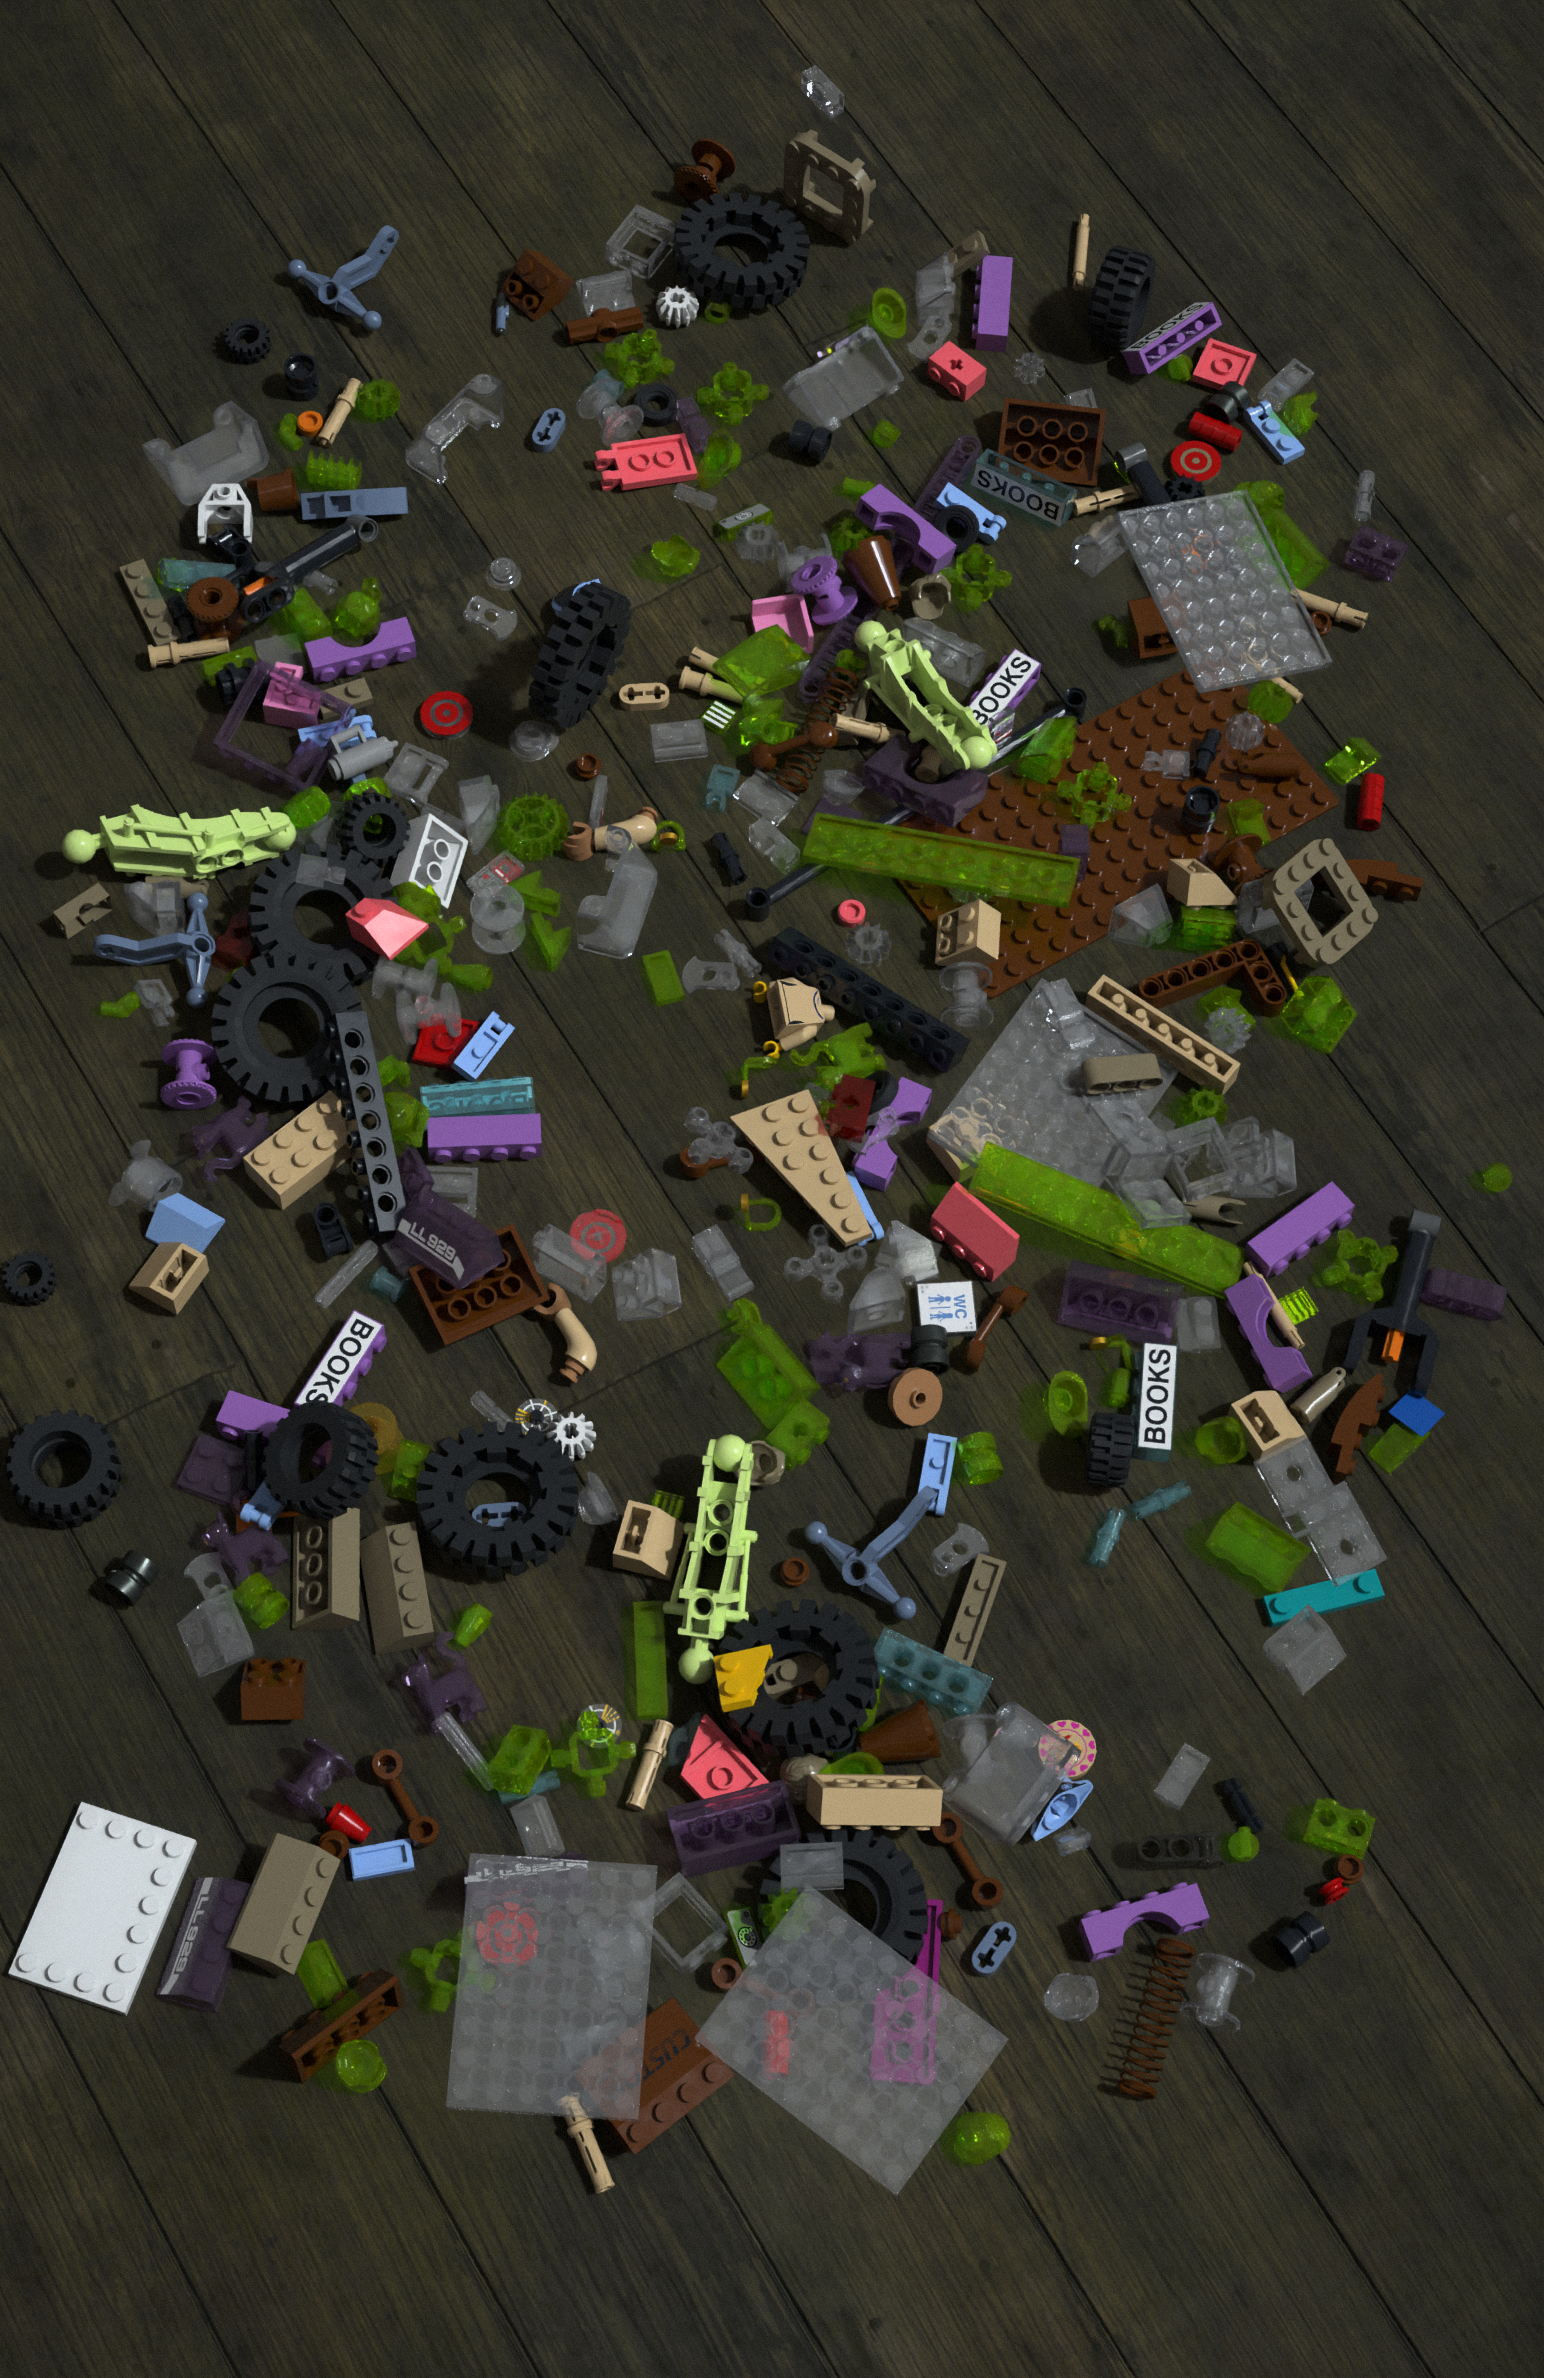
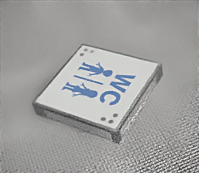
M973 1280L916 1283L915 1292L919 1326L928 1324L943 1326L947 1330V1338L971 1337L976 1334L978 1327Z

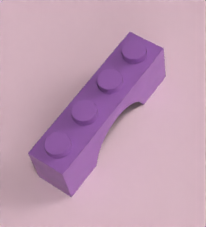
M878 484L860 497L854 516L873 531L889 529L904 535L914 548L912 562L927 575L937 573L951 563L957 545L884 486Z
M407 617L381 623L377 637L369 644L361 647L342 646L330 636L304 643L306 659L315 683L331 681L337 677L354 675L360 671L381 668L387 664L399 661L404 662L410 658L417 657L415 640Z
M901 1077L898 1082L899 1090L893 1102L883 1112L876 1115L875 1122L877 1124L874 1130H868L863 1141L865 1147L862 1152L858 1151L851 1165L855 1168L854 1175L858 1181L883 1192L891 1180L897 1164V1156L889 1148L886 1140L887 1137L898 1127L919 1125L931 1101L932 1089L904 1077Z
M1252 1274L1224 1291L1228 1298L1226 1305L1234 1316L1237 1315L1241 1323L1238 1325L1239 1331L1246 1340L1250 1341L1253 1347L1250 1350L1251 1354L1259 1365L1262 1364L1266 1372L1263 1374L1264 1380L1271 1389L1274 1388L1285 1393L1313 1376L1300 1351L1293 1347H1274L1269 1341L1266 1334V1319L1275 1302L1262 1278Z
M1186 1882L1172 1886L1169 1892L1160 1895L1158 1892H1151L1142 1896L1141 1901L1131 1904L1129 1901H1122L1113 1905L1112 1910L1103 1913L1100 1910H1094L1083 1915L1084 1919L1080 1920L1078 1930L1090 1963L1119 1954L1123 1946L1125 1931L1140 1921L1154 1920L1161 1922L1171 1928L1176 1935L1205 1927L1210 1917L1197 1883L1189 1886Z

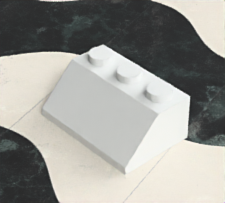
M431 813L408 821L410 830H406V834L410 837L408 841L404 840L402 844L405 846L404 850H399L390 883L394 888L393 893L406 902L446 910L449 907L469 841Z

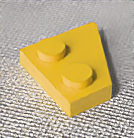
M771 1644L714 1656L723 1713L754 1705L758 1695L757 1689L765 1677L764 1669L768 1659H772L773 1656Z

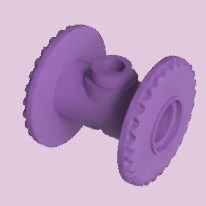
M827 555L817 556L804 563L792 576L793 578L790 583L792 590L796 594L805 595L812 593L815 596L817 603L812 610L811 616L815 623L822 626L831 625L842 620L847 614L851 613V610L854 609L858 602V594L853 587H840L842 581L835 574L837 562L833 557Z
M178 1039L166 1044L161 1051V1058L166 1064L176 1067L177 1075L176 1081L162 1087L160 1091L162 1101L166 1105L180 1110H199L200 1108L203 1109L212 1105L216 1100L217 1092L214 1087L205 1083V1080L210 1078L208 1066L212 1065L217 1059L215 1047L208 1042L198 1039Z

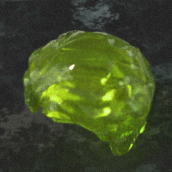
M1314 390L1292 395L1285 402L1284 419L1288 423L1290 430L1302 438L1312 427V423L1319 418L1318 413L1311 410V405L1317 400V394Z
M677 534L671 535L669 541H656L651 549L652 556L661 571L670 577L690 574L694 571L700 559V552L688 545V542Z
M408 881L399 884L393 889V897H397L399 906L424 922L437 916L441 909L440 897L435 893L431 884H427L426 889H422L415 882Z
M1220 1416L1212 1419L1199 1428L1194 1439L1198 1453L1208 1456L1215 1464L1236 1463L1246 1456L1248 1452L1246 1440L1244 1439L1245 1436L1243 1435L1244 1430L1241 1424L1233 1417Z
M359 2039L348 2041L341 2045L336 2055L334 2066L339 2081L346 2088L358 2093H366L378 2087L386 2077L388 2069L383 2062V2058L379 2056L378 2047L375 2043Z
M983 2111L965 2112L956 2125L957 2132L954 2150L968 2164L981 2165L993 2160L996 2155L1006 2150L1010 2143L1011 2133L1009 2125L1003 2116Z

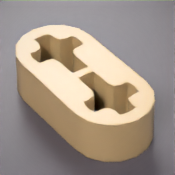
M662 683L628 684L623 686L619 692V703L627 711L660 710L669 703V689ZM654 694H660V699H655ZM628 695H633L634 700H629Z

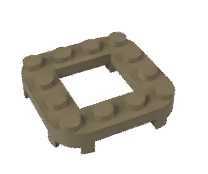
M810 129L807 133L796 134L785 147L783 187L786 195L784 196V201L788 206L795 207L805 214L806 217L821 224L828 231L837 234L847 243L853 244L873 225V220L868 218L870 193L876 188L875 179H869L866 172L861 168L865 163L859 158L850 163L819 144L816 131ZM810 167L817 169L832 181H836L844 186L842 211L814 194L815 184L809 181Z
M1329 838L1317 839L1298 847L1292 856L1273 872L1266 874L1260 881L1263 883L1264 900L1260 901L1263 910L1271 908L1299 951L1294 956V959L1299 964L1305 963L1310 967L1316 968V970L1339 960L1371 931L1374 922L1378 919V913L1373 908L1370 899L1339 850L1335 847L1334 842ZM1318 871H1320L1345 911L1339 917L1340 920L1323 935L1320 934L1294 893L1295 890Z

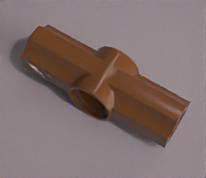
M638 306L613 312L608 308H600L595 310L590 317L565 322L567 339L570 344L596 338L600 342H609L615 339L619 333L643 328L642 313Z

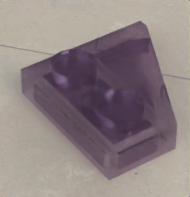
M407 1146L403 1154L397 1159L410 1222L435 1182L417 1148Z

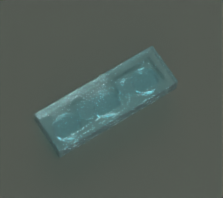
M163 559L159 564L164 587L189 589L192 584L202 578L213 576L222 578L236 570L235 564ZM238 579L235 584L237 590L240 588Z

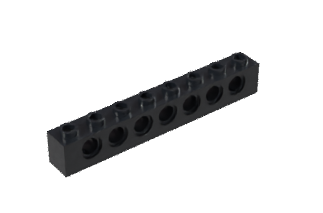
M789 926L774 937L765 958L809 987L816 988L826 998L944 1073H948L962 1061L971 1041L970 1039L793 927Z
M367 1012L335 1013L325 1021L324 1035L329 1041V1060L331 1066L334 1067L336 1076L335 1089L341 1100L340 1114L346 1125V1144L351 1150L352 1173L356 1176L358 1185L357 1198L362 1204L364 1214L362 1218L363 1227L367 1231L368 1239L400 1236L403 1234L397 1230L403 1218L409 1223ZM345 1039L351 1043L352 1048L347 1046ZM350 1066L356 1069L357 1075L351 1071ZM356 1093L362 1097L363 1102L357 1099ZM361 1120L367 1123L368 1129L363 1127ZM367 1147L373 1151L374 1157L367 1152ZM372 1174L377 1176L379 1184L373 1180ZM378 1202L383 1204L385 1211L379 1208Z

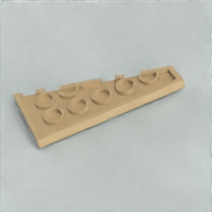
M808 1089L730 1117V1123L746 1136V1140L758 1149L765 1157V1161L793 1191L795 1190L804 1199V1203L820 1216L826 1227L845 1247L872 1238L869 1224Z

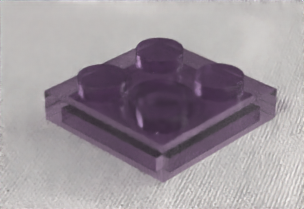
M201 1433L176 1483L177 1488L232 1508L245 1481V1465L242 1464L245 1449Z

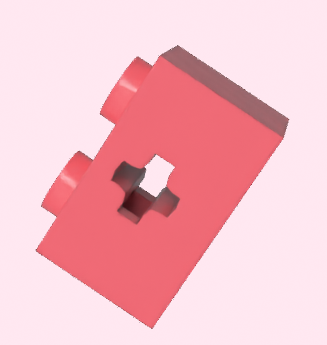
M948 341L929 357L927 374L933 381L939 382L952 395L959 397L965 402L985 385L987 368Z

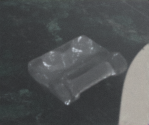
M406 742L383 778L381 787L384 790L410 800L418 807H424L428 801L427 796L440 774L447 770L449 762L441 756ZM426 764L432 766L419 790L413 789V785Z
M422 1166L419 1216H428V1213L467 1215V1218H476L478 1168ZM429 1196L468 1198L467 1204L428 1202Z

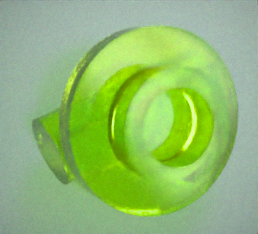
M1178 354L1169 360L1167 368L1173 378L1183 382L1192 378L1193 364L1187 355Z
M844 649L838 652L835 664L836 667L845 668L855 674L858 669H864L866 661L865 659L858 658L852 650Z
M1240 1827L1238 1832L1230 1838L1228 1849L1234 1859L1248 1862L1256 1857L1259 1851V1842L1251 1833L1250 1827Z

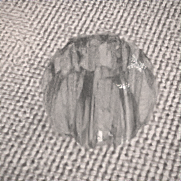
M1246 711L1241 712V714H1234L1225 726V738L1228 740L1229 745L1233 748H1239L1241 751H1248L1249 748L1255 749L1260 745L1264 737V725L1261 723V719L1257 715H1251Z

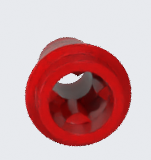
M337 1802L324 1822L330 1826L329 1830H339L348 1838L361 1844L372 1830L347 1803L342 1805Z

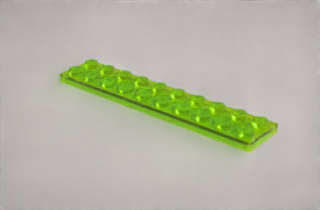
M819 812L815 814L802 853L804 862L1067 909L1069 908L1081 865L1080 858Z
M986 1141L968 1189L970 1194L1227 1301L1228 1298L1224 1291L1237 1284L1247 1253L1240 1246L989 1141Z

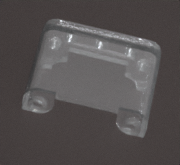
M873 327L863 332L859 338L850 341L827 358L792 376L781 389L816 427L821 426L833 432L842 426L840 421L885 393L889 397L900 389L898 384L905 377Z
M489 374L476 375L405 449L406 463L441 486L448 478V471L444 468L446 457L441 454V451L467 425L479 430L483 424H492V427L496 429L504 421L502 382Z
M232 401L219 406L214 411L212 421L215 430L173 451L170 445L160 438L153 439L142 445L149 462L174 496L184 505H193L201 501L212 484H235L261 471L268 464L269 454L257 420Z
M608 824L604 836V844L607 848L605 870L612 871L614 875L606 897L590 895L582 900L577 912L578 949L624 959L632 955L657 885V871L626 829Z
M1013 1701L1003 1704L996 1712V1725L999 1729L965 1775H951L941 1787L943 1789L942 1802L989 1843L1006 1847L1014 1845L1024 1835L1081 1755V1750L1072 1742Z

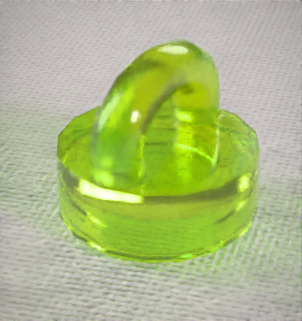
M711 298L708 299L705 317L714 324L725 323L732 309L731 304L724 302L720 305L711 302ZM711 311L723 313V316L721 318L714 317Z
M880 419L873 431V438L878 445L891 447L900 436L901 431L890 422ZM879 433L889 438V440H882L879 436Z
M1496 1162L1485 1167L1483 1170L1484 1183L1489 1190L1501 1192L1510 1186L1512 1175L1507 1165Z

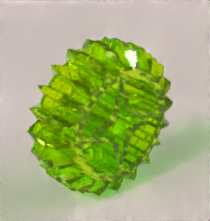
M525 791L522 794V798L514 795L512 802H505L504 809H500L499 817L496 820L497 836L501 839L503 847H508L510 854L517 852L519 859L527 855L530 861L533 856H538L542 860L545 853L552 856L553 849L560 851L561 843L565 841L569 832L568 815L564 812L563 804L558 805L555 797L548 800L546 793L540 797L536 791L532 794L533 796H528ZM548 819L554 824L551 830L547 828L546 821ZM514 822L518 823L519 826L517 833L512 829Z

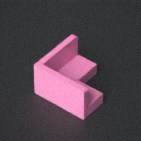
M790 594L751 601V623L756 640L782 636L787 657L813 653L814 635L803 595Z
M276 662L263 703L265 723L295 729L318 725L317 715L322 702V693L298 689L303 675L302 666Z

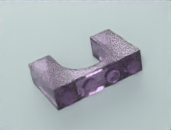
M900 733L896 734L864 764L861 785L953 829L986 797L989 776L978 770L962 769L951 780L942 784L931 785L917 782L907 774L918 765L921 743H912L908 737Z

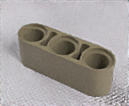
M1152 1053L1092 1058L1082 1062L1080 1065L1085 1089L1088 1094L1148 1090L1158 1087L1163 1083L1157 1057Z

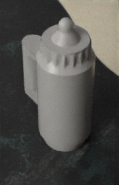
M357 724L329 736V741L335 755L332 756L331 760L327 761V766L335 781L339 779L344 781L385 763L387 759L392 758L394 755L393 749L398 746V741H388L385 736L372 738L367 741L361 727ZM358 736L361 744L341 751L338 744Z

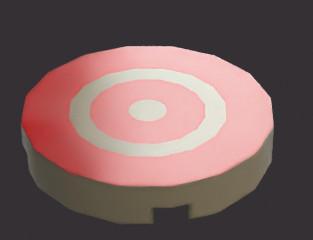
M1194 440L1178 445L1172 452L1170 460L1172 475H1176L1181 478L1183 473L1186 478L1195 476V482L1200 481L1203 486L1210 484L1215 477L1217 478L1221 467V458L1213 446Z

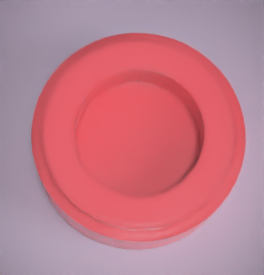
M851 899L840 904L838 920L842 925L854 928L863 923L865 908L861 902Z

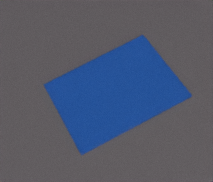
M1413 1389L1388 1411L1421 1437L1445 1415L1442 1410L1424 1397L1413 1394Z

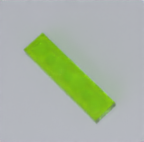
M663 1601L633 1602L638 1719L668 1718Z

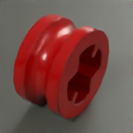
M1341 1877L1330 1881L1318 1890L1320 1895L1325 1896L1324 1903L1326 1905L1340 1900L1349 1893L1348 1887L1342 1886L1343 1879Z

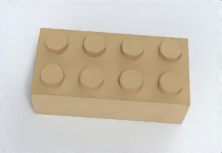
M331 1090L243 1157L246 1174L282 1210L352 1156L351 1150L346 1144L347 1130L345 1121L342 1120L340 1114L341 1101Z
M808 1773L806 1810L826 1829H840L841 1825H852L855 1829L868 1830L871 1828V1825H882V1828L887 1830H899L901 1826H912L915 1830H930V1826H940L943 1789L927 1775Z

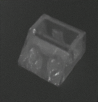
M942 252L916 269L915 294L918 325L948 324L949 314L954 313V300L951 297L956 295L955 282H952L950 279L954 276L953 262H949L948 252Z
M164 880L158 883L135 882L133 884H124L128 908L133 920L155 937L173 933L185 934L186 909L180 881Z
M1271 1128L1228 1146L1231 1196L1235 1198H1275L1297 1189L1293 1139Z
M897 1220L891 1221L893 1229L887 1230L892 1252L898 1251L899 1257L894 1258L898 1278H905L906 1286L940 1278L931 1240Z
M650 1247L611 1269L618 1321L661 1318L682 1307L675 1255Z
M230 1591L201 1602L176 1624L198 1678L255 1655L251 1639Z
M1309 1604L1265 1641L1262 1653L1302 1695L1347 1657L1329 1625Z

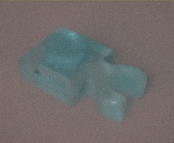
M714 764L707 784V791L709 793L706 796V808L710 807L711 802L719 801V811L723 812L725 810L726 796L733 797L740 778V770Z

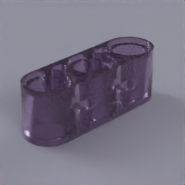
M1430 1268L1427 1270L1421 1292L1422 1300L1429 1304L1491 1321L1502 1318L1507 1297V1290L1501 1285L1441 1268Z

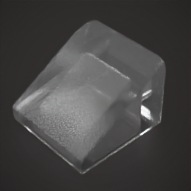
M1092 387L1064 396L1067 405L1097 408Z
M1081 1826L1053 1836L1058 1852L1063 1857L1088 1848L1092 1838L1090 1832Z

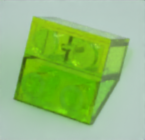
M1074 716L1046 718L1021 754L1018 771L1043 785H1046L1051 777L1056 778L1062 767L1061 762L1064 758L1069 759L1074 751L1075 745L1072 743L1078 732L1075 729L1077 718Z
M1180 905L1177 917L1175 947H1182L1186 950H1210L1213 952L1231 945L1237 926L1235 911L1205 907L1190 909L1186 905Z
M1307 976L1279 1015L1293 1035L1322 1052L1331 1054L1358 1014L1331 976Z

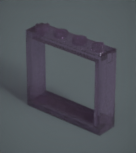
M258 658L213 743L219 749L218 754L229 760H232L233 757L241 760V765L250 771L256 772L259 769L265 772V778L276 784L282 781L290 785L288 789L300 796H303L304 793L312 796L328 767L327 761L331 760L335 754L329 740L305 783L229 744L265 677L341 715L332 735L348 729L357 711L353 705Z

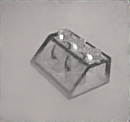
M919 617L906 619L903 623L902 639L907 643L914 639L918 640L922 650L927 649L930 652L931 659L929 661L936 672L968 688L984 666L986 650L975 643H970L958 637L953 632L937 627L931 621L923 620Z

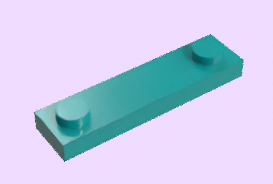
M1371 1569L1263 1596L1262 1603L1272 1628L1383 1600L1385 1594L1376 1569Z

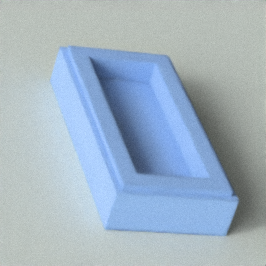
M409 1838L349 1849L354 1882L415 1870Z

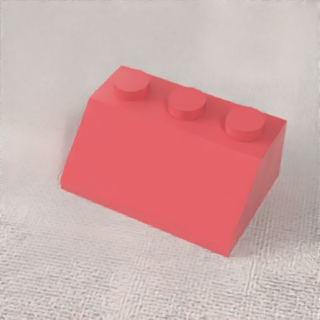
M958 1182L954 1183L931 1216V1232L939 1241L944 1240L952 1247V1251L957 1257L967 1260L979 1276L986 1277L993 1282L1015 1261L1020 1235Z

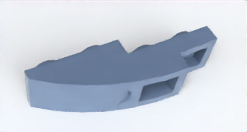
M407 487L301 493L303 520L342 518L353 514H360L362 516L408 514Z

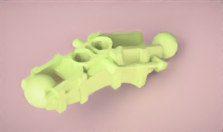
M872 620L865 621L858 626L854 634V642L859 650L868 653L873 676L863 680V687L866 690L872 688L888 708L910 730L909 740L915 743L924 738L937 748L940 757L947 758L957 770L962 768L964 770L971 769L976 771L985 768L991 762L992 757L998 753L996 744L990 737L989 727L985 724L980 725L973 715V710L969 706L963 707L952 697L948 691L945 679L938 675L929 661L931 659L930 652L927 649L923 651L920 642L916 639L908 643L904 641L898 628L887 633L882 624ZM907 673L930 705L924 708L920 705L916 694L909 690L901 677L902 675Z
M136 804L131 806V813L106 819L105 815L100 816V833L91 835L85 830L74 829L63 838L61 848L63 855L73 863H85L92 859L96 849L104 848L114 870L126 872V875L129 877L135 876L136 873H145L152 876L193 877V879L198 878L200 880L203 878L213 879L216 877V870L234 866L241 861L244 866H248L259 860L279 857V852L289 850L297 833L294 824L286 814L271 812L269 807L261 808L260 812H240L239 809L231 810V815L191 819L187 812L179 814V818L154 813Z
M733 1434L723 1435L717 1440L710 1439L709 1446L706 1448V1455H703L702 1486L698 1487L697 1496H700L697 1524L686 1522L684 1525V1532L688 1534V1539L670 1602L666 1601L663 1604L664 1613L683 1616L682 1626L678 1628V1634L691 1636L690 1648L682 1653L678 1666L681 1676L692 1684H703L714 1675L712 1668L714 1656L708 1650L709 1638L721 1639L724 1637L728 1622L739 1623L743 1618L749 1622V1614L745 1612L750 1542L755 1543L758 1534L757 1531L745 1530L748 1500H750L751 1492L750 1482L754 1466V1453H752V1444L745 1443L739 1436ZM715 1465L720 1470L726 1472H734L740 1469L738 1484L714 1481ZM719 1504H724L729 1508L730 1516L727 1520H722L717 1516L716 1509ZM715 1534H722L726 1538L727 1544L724 1549H717L714 1546L713 1537ZM705 1550L715 1556L727 1553L719 1591L698 1588ZM690 1551H692L686 1580L682 1584ZM740 1555H743L740 1587L737 1590L734 1589L739 1558ZM678 1597L685 1598V1604L677 1603ZM699 1598H706L710 1601L711 1610L709 1613L699 1611L697 1607ZM738 1602L737 1610H730L731 1603Z

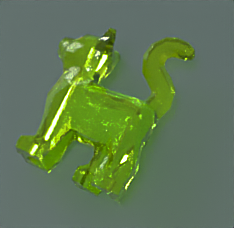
M868 1022L853 1026L843 1033L812 1044L806 1056L799 1055L795 1048L791 1049L789 1054L791 1060L796 1065L809 1066L816 1061L820 1051L826 1052L834 1066H816L815 1071L818 1073V1079L813 1083V1086L821 1087L822 1090L828 1091L831 1095L837 1094L839 1089L845 1084L857 1083L876 1071L886 1070V1062L882 1054L874 1055L875 1047L865 1043L864 1037L872 1036V1030ZM860 1054H865L868 1057H861Z

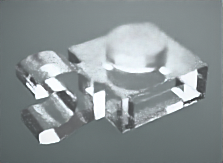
M1163 750L1160 756L1157 752L1147 751L1145 752V759H1143V770L1162 771V778L1188 780L1190 775V752Z
M301 853L295 882L323 888L324 880L336 884H344L346 869L327 867L328 859Z
M161 979L138 980L133 988L145 1008H153L155 1024L158 1027L168 1026L169 1023L166 1017H174L175 1012L170 1006L173 999Z

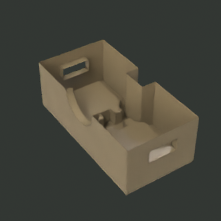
M97 883L55 910L53 914L57 927L69 939L84 929L88 922L91 920L95 922L113 910L109 894Z

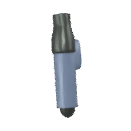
M500 292L497 294L495 306L496 332L498 335H503L506 331V318L509 316V306L506 304L505 294Z

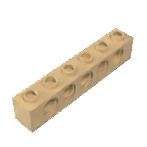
M1104 974L1088 992L1084 1010L1148 1052L1155 1054L1157 1058L1221 1099L1235 1082L1240 1068L1239 1062Z

